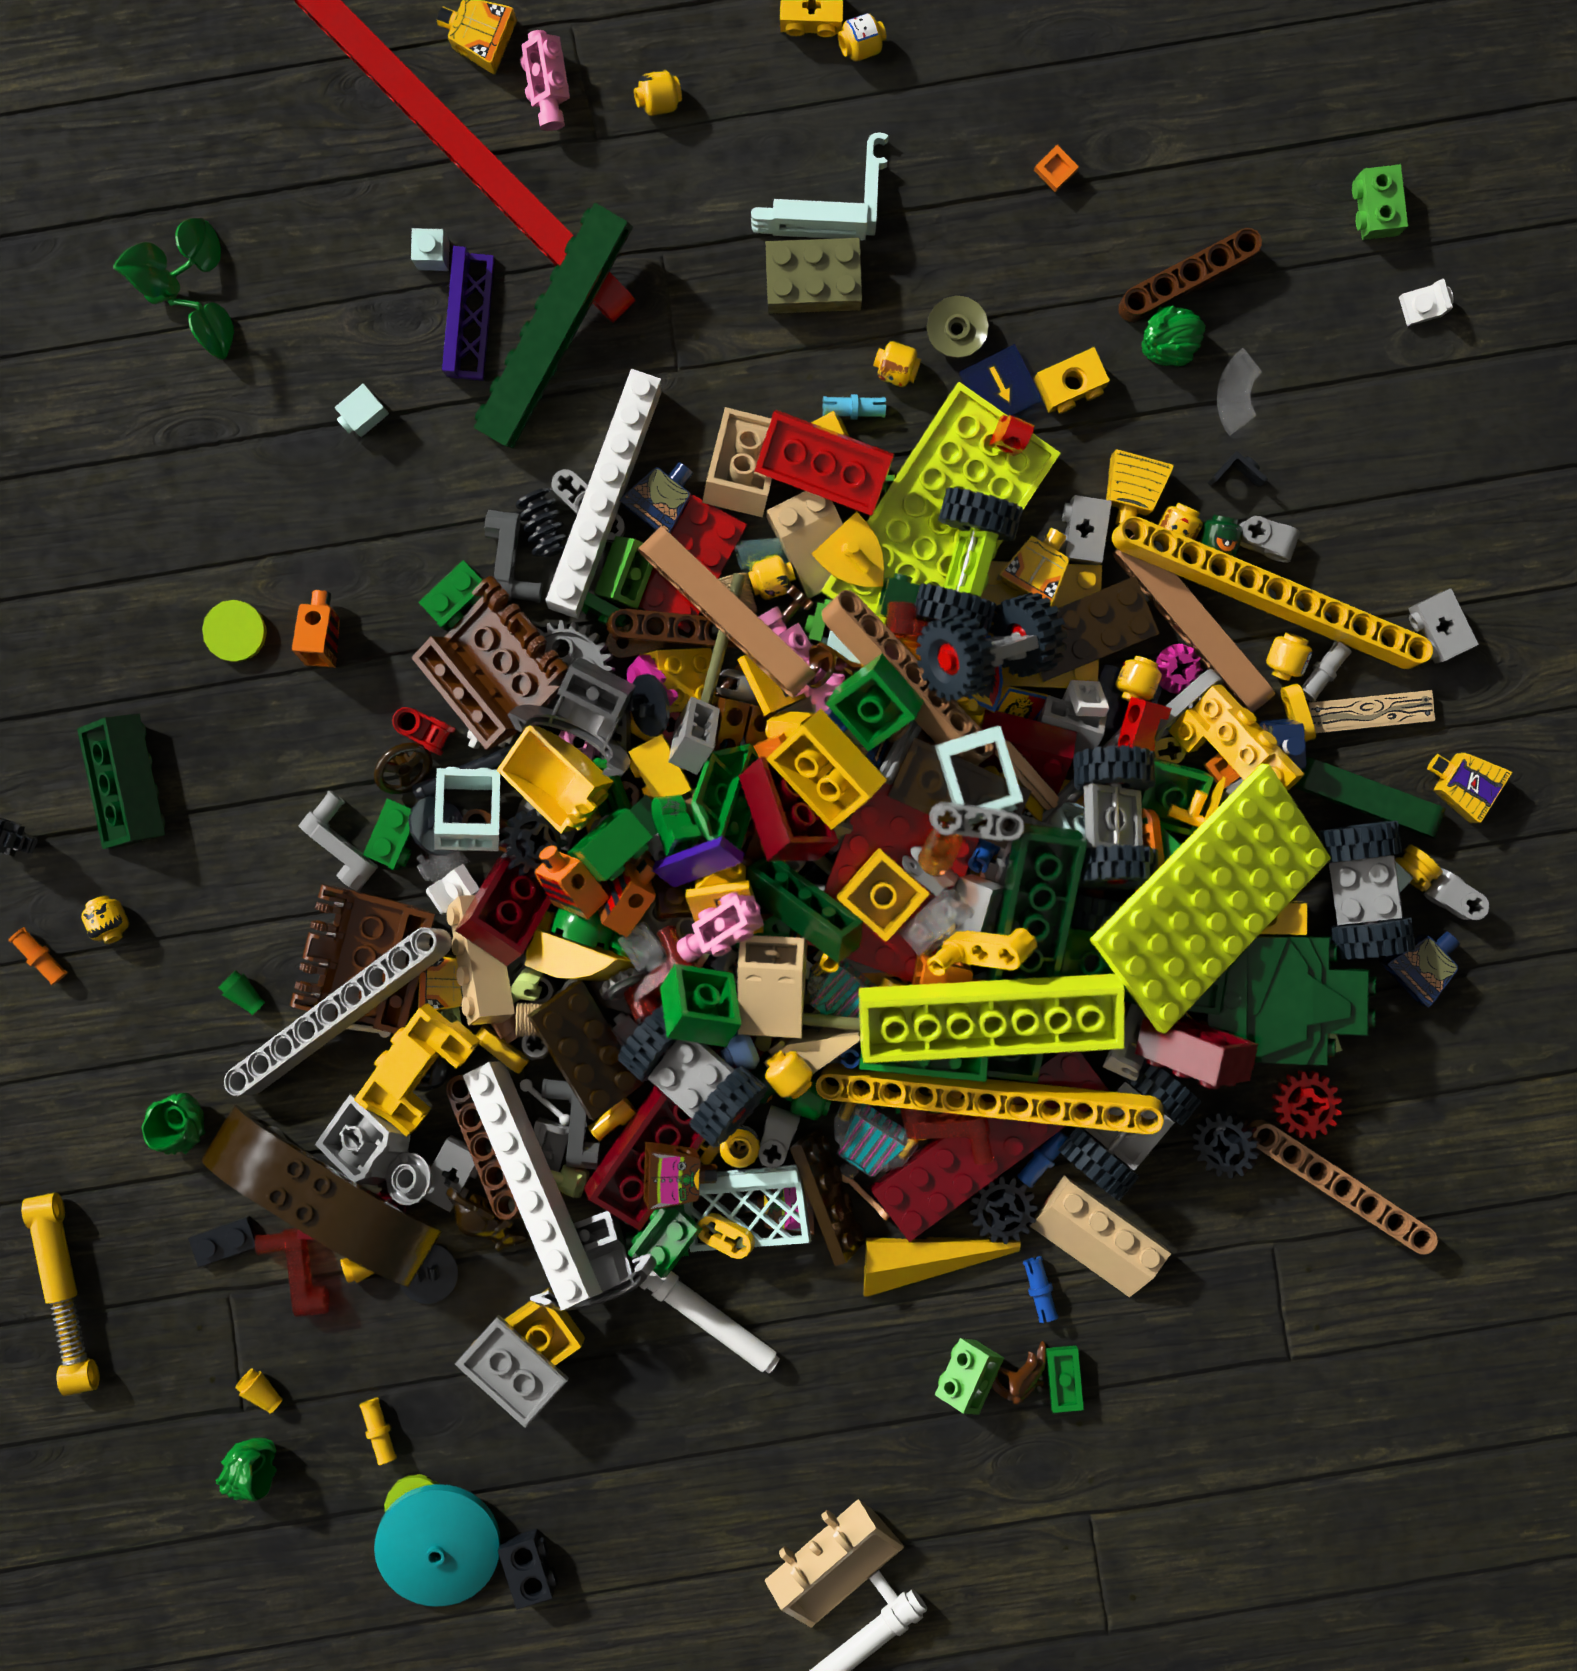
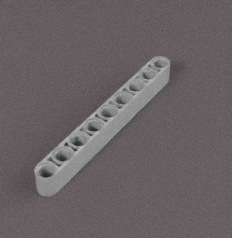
M419 928L231 1068L224 1078V1086L227 1092L233 1096L255 1095L263 1091L445 956L452 946L450 934L446 930L438 928ZM431 936L433 937L432 948H430L429 940ZM407 955H409V964H408V966L406 965V956H407ZM383 973H385V982H384V984H383V981H382V975H383ZM360 990H361V993H362V998H361V1000H359V992H360ZM336 1008L338 1009V1016H337V1018H336V1015H335ZM313 1025H314V1027H315V1033H314V1035H313V1032H312Z

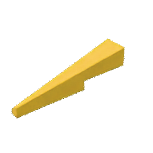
M866 1237L864 1297L1019 1252L1021 1242L1020 1240L1008 1239V1243L1004 1244L1002 1239L991 1242L990 1239L927 1237V1239H913L909 1242L907 1239Z

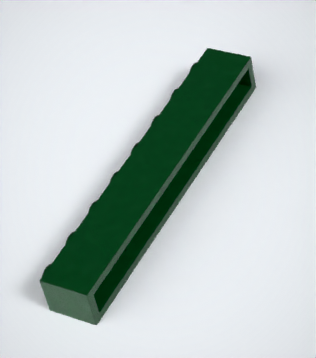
M594 203L592 208H587L580 220L581 229L576 237L573 236L568 241L565 248L567 255L562 264H558L553 269L550 276L551 284L547 292H543L538 297L534 307L536 312L532 320H528L523 325L519 334L521 340L516 349H511L504 362L506 365L501 377L497 376L490 387L489 392L492 393L486 404H482L475 415L477 422L473 428L506 447L514 448L633 229V226L628 221L597 203Z

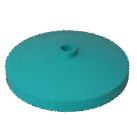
M443 1484L426 1485L403 1494L387 1509L380 1521L375 1538V1559L383 1579L403 1598L426 1606H448L467 1600L487 1584L498 1563V1548L501 1538L493 1513L477 1496L456 1486Z

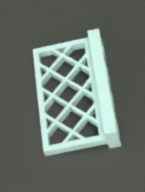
M797 1165L717 1171L716 1183L700 1184L699 1195H702L711 1203L702 1215L693 1207V1202L684 1204L685 1212L694 1221L695 1218L698 1219L697 1224L715 1206L728 1217L727 1219L752 1232L755 1238L754 1247L811 1242L805 1188ZM796 1187L797 1202L791 1208L778 1195L784 1188ZM769 1189H778V1190H777L775 1193H773V1192H772L771 1190H769ZM761 1190L770 1198L762 1210L748 1199L753 1191ZM748 1191L745 1196L740 1192ZM724 1193H732L740 1200V1203L733 1212L729 1211L719 1202ZM710 1194H718V1195L716 1196V1198H714V1197H713L712 1195H710ZM773 1202L787 1212L779 1225L765 1214ZM743 1204L758 1215L749 1227L735 1216ZM790 1216L801 1224L802 1235L791 1236L782 1228ZM760 1219L764 1220L774 1229L769 1238H761L752 1230ZM714 1224L706 1225L714 1234L718 1232L715 1230ZM779 1233L783 1237H775V1235ZM697 1237L690 1245V1252L717 1250L705 1243H698ZM742 1237L739 1240H734L737 1243L736 1248L746 1247L742 1244Z

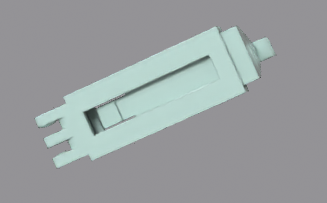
M878 132L872 134L867 141L864 203L774 199L773 208L756 207L751 211L752 231L755 233L773 234V236L828 239L860 238V240H865L866 235H875L878 171L886 168L888 161L884 157L876 158L873 155V147L876 144H882L883 146L887 144L889 136Z

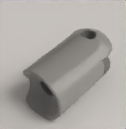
M727 669L720 673V676L737 680L736 690L716 687L721 696L760 706L744 672Z
M920 846L911 847L910 851L914 858L905 855L902 859L905 871L938 899H941L947 887L954 885L959 876L926 848Z

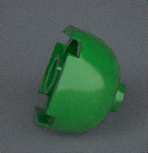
M559 908L550 927L552 932L555 933L557 928L562 929V937L596 948L598 942L604 943L603 950H609V942L614 936V930L602 924L598 910L587 920Z

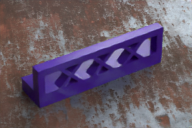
M453 246L442 371L449 378L484 381L495 257L494 255L469 253L467 248L462 246ZM470 262L487 263L486 274L475 282L469 275ZM468 280L473 284L469 289ZM485 283V289L483 292V290L480 287ZM478 290L484 298L483 305L472 313L466 305L467 297ZM467 311L470 316L465 320V312ZM481 314H482V322H480V321L477 319V317H479ZM475 321L481 328V333L470 344L463 336L464 328ZM464 342L467 345V347L462 351V345ZM478 345H479V354H478V353L476 352V350L474 349V348L477 347ZM472 351L478 358L477 372L460 370L461 359Z

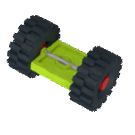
M948 488L938 520L961 531L958 534L944 587L920 584L912 616L927 622H933L957 614H966L970 616V620L976 619L980 622L978 628H985L989 634L997 605L987 599H982L981 595L988 585V570L991 560H993L997 553L996 542L997 540L1015 541L1023 508L1008 500L996 498L993 495H986L977 491L973 492L968 489Z

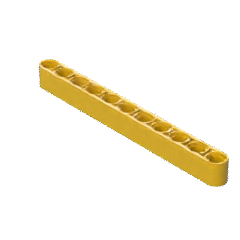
M1128 517L1112 533L1113 545L1121 552L1402 669H1411L1425 663L1433 654L1431 642L1422 635L1140 517ZM1125 529H1129L1134 533L1135 540H1131L1126 536ZM1154 541L1161 543L1164 549L1163 552L1155 548ZM1183 553H1187L1191 557L1192 564L1185 562ZM1211 564L1218 567L1220 576L1213 573ZM1240 576L1247 580L1248 588L1241 584ZM1269 588L1276 593V600L1269 595ZM1297 600L1303 603L1304 611L1298 608ZM1325 612L1331 615L1332 623L1326 619ZM1354 624L1360 628V635L1355 632ZM1382 635L1386 637L1388 647L1382 642ZM1410 647L1414 649L1416 658L1411 655Z
M839 1063L826 1065L816 1082V1091L819 1096L831 1101L1140 1134H1154L1162 1128L1164 1121L1163 1104L1158 1098L1149 1095L987 1079V1082L862 1070L859 1069V1065L855 1068H847ZM825 1078H835L839 1085L832 1086L827 1083ZM856 1081H865L869 1084L870 1088L862 1089L857 1085ZM896 1084L900 1087L901 1092H892L888 1089L887 1085ZM927 1087L933 1094L930 1096L922 1095L918 1088ZM952 1090L960 1091L963 1093L964 1098L955 1099L949 1092ZM991 1094L995 1097L996 1101L986 1102L982 1099L981 1095ZM1022 1097L1027 1100L1028 1104L1020 1106L1015 1104L1012 1099ZM1048 1100H1053L1059 1103L1060 1107L1050 1109L1044 1103ZM1079 1104H1087L1092 1108V1110L1089 1112H1081L1077 1109L1076 1106ZM1113 1107H1119L1124 1110V1114L1115 1116L1108 1110ZM1150 1110L1155 1112L1157 1116L1153 1119H1146L1141 1113Z

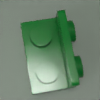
M463 560L418 603L442 629L447 630L449 627L452 629L463 618V614L482 597L474 596L471 592L483 580Z
M387 798L363 856L382 863L392 870H399L400 866L405 867L412 853L409 846L413 837L410 833L408 822L412 808Z
M678 1205L654 1210L650 1216L651 1222L645 1230L640 1231L633 1238V1246L627 1253L631 1258L641 1257L649 1253L654 1256L657 1264L653 1271L660 1278L669 1275L702 1231V1228Z

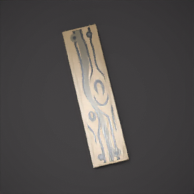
M1432 690L1307 703L1316 733L1435 721Z

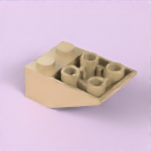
M753 936L748 940L740 942L738 1005L742 1025L738 1029V1035L802 1038L808 942L805 938Z

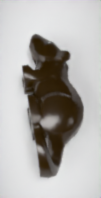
M449 1187L447 1189L446 1195L455 1208L456 1223L464 1235L487 1238L496 1243L495 1249L497 1251H501L504 1247H513L528 1240L522 1230L513 1226L514 1222L509 1219H500L494 1214L487 1198L473 1194L470 1198L464 1199L454 1188Z

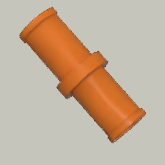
M25 927L19 929L9 938L8 941L28 959L26 963L30 967L35 966L51 985L56 984L68 973L49 954L50 950L48 947H42Z

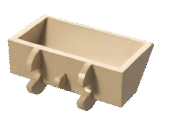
M859 1499L838 1517H835L829 1510L822 1513L821 1516L828 1526L795 1554L788 1547L784 1546L779 1551V1554L785 1563L764 1580L780 1609L811 1628L904 1548V1545L874 1510Z

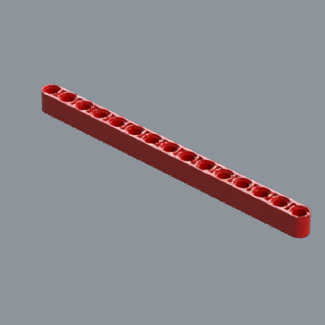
M294 0L329 38L555 266L562 264L567 255L565 253L566 245L574 235L341 0ZM609 272L593 301V305L608 320L614 323L635 302V299Z

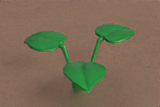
M190 218L179 224L175 233L176 245L180 253L189 258V260L173 272L166 270V255L155 244L143 242L127 249L117 259L113 268L125 276L144 295L146 300L152 304L168 301L170 306L182 305L195 308L196 310L191 312L188 317L191 332L211 355L220 360L225 359L234 335L233 323L227 311L217 303H207L203 307L199 302L176 298L180 291V284L176 279L178 275L192 267L193 264L202 272H209L219 263L221 256L220 242L209 222L204 220V218Z

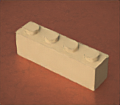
M476 895L458 896L448 905L446 913L447 922L452 927V952L457 957L458 969L456 976L458 984L462 987V1012L467 1017L468 1026L503 1023L515 1014L507 966L455 931Z

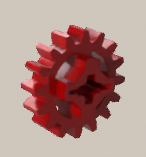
M1299 1070L1297 1079L1288 1074L1287 1080L1289 1083L1287 1085L1278 1083V1087L1282 1092L1272 1096L1279 1101V1104L1273 1106L1272 1110L1281 1113L1276 1121L1280 1124L1287 1123L1284 1130L1289 1133L1295 1130L1296 1136L1299 1138H1303L1305 1132H1307L1310 1138L1315 1139L1317 1130L1324 1135L1328 1134L1325 1126L1327 1124L1336 1126L1337 1123L1332 1117L1333 1115L1342 1114L1340 1110L1335 1108V1104L1342 1102L1341 1098L1333 1096L1338 1090L1337 1086H1327L1330 1079L1326 1076H1322L1319 1079V1075L1315 1071H1311L1309 1077H1307L1306 1072ZM1311 1084L1318 1086L1324 1095L1314 1094V1088L1311 1087ZM1296 1089L1294 1095L1289 1099L1291 1093ZM1307 1099L1313 1101L1312 1104L1307 1106V1110L1301 1108L1302 1105L1307 1103ZM1325 1110V1112H1324V1114L1322 1115V1117L1318 1120V1117H1319V1116L1321 1115V1113ZM1290 1114H1299L1303 1124L1296 1123Z

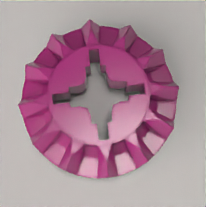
M1173 644L1162 650L1157 657L1156 663L1158 664L1157 669L1162 674L1159 684L1163 689L1170 693L1179 694L1199 677V674L1203 671L1199 662L1201 657L1196 655L1193 651L1194 648L1183 644ZM1176 662L1179 664L1187 663L1186 668L1182 670L1183 676L1181 674H1171L1178 667Z

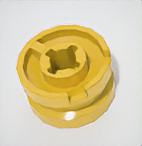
M1408 845L1403 850L1404 855L1397 857L1395 861L1413 877L1409 883L1418 890L1426 892L1431 887L1430 882L1433 879H1438L1443 874V871L1422 850L1413 845Z

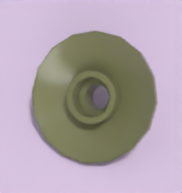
M956 295L944 298L934 306L928 316L927 333L929 341L938 352L947 357L963 358L971 356L981 348L987 338L989 324L986 313L979 303L969 297ZM959 325L962 328V333L958 335L952 333L951 327Z

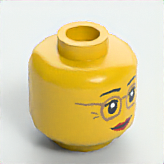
M1135 656L1134 659L1126 660L1116 681L1117 689L1123 692L1121 698L1128 702L1131 696L1146 701L1152 700L1162 677L1161 672L1157 669L1158 664L1141 656Z

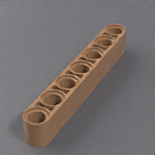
M659 527L638 548L641 555L790 697L794 698L816 676L813 669L663 527Z
M1132 535L1129 539L1135 540V535ZM1118 549L1112 553L1115 560L1130 578L1136 576L1145 596L1189 647L1194 648L1193 651L1201 657L1200 660L1208 670L1212 669L1224 680V688L1243 708L1254 713L1275 695L1269 683L1176 574L1121 552Z
M844 590L823 609L822 618L824 623L864 666L883 653L924 700L914 720L937 745L982 731L955 700L947 701L946 697L939 698L936 696L937 690L931 691L928 688L930 682L929 680H923L921 675L924 673L923 667L918 668V660L857 594L850 590ZM989 743L954 755L978 766L992 755L994 746L993 743Z
M1255 1120L1248 1125V1128H1257L1253 1133V1137H1257L1261 1129L1268 1128L1269 1138L1265 1142L1260 1143L1256 1148L1416 1253L1429 1254L1436 1248L1438 1243L1436 1233L1404 1210L1269 1122ZM1294 1145V1156L1291 1159L1284 1160V1149ZM1320 1162V1173L1310 1177V1167L1314 1163ZM1340 1180H1346V1189L1342 1193H1336V1184ZM1367 1197H1372V1206L1367 1210H1362V1201ZM1393 1214H1398L1397 1224L1393 1227H1388L1389 1217ZM1419 1231H1424L1423 1240L1418 1244H1414L1415 1234Z

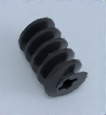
M541 488L532 491L516 502L517 509L524 510L520 514V519L528 522L524 526V531L526 533H533L529 536L528 542L531 545H537L532 550L533 556L550 557L563 553L566 545H561V542L568 537L567 534L557 533V530L564 526L563 522L553 521V518L560 514L559 510H549V507L556 502L555 498H545V495L552 490L551 488Z

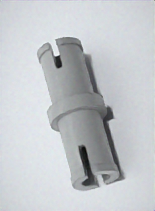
M1335 641L1323 659L1314 664L1312 667L1314 671L1301 687L1307 700L1315 702L1327 683L1334 681L1337 677L1336 671L1351 654V650L1346 645Z

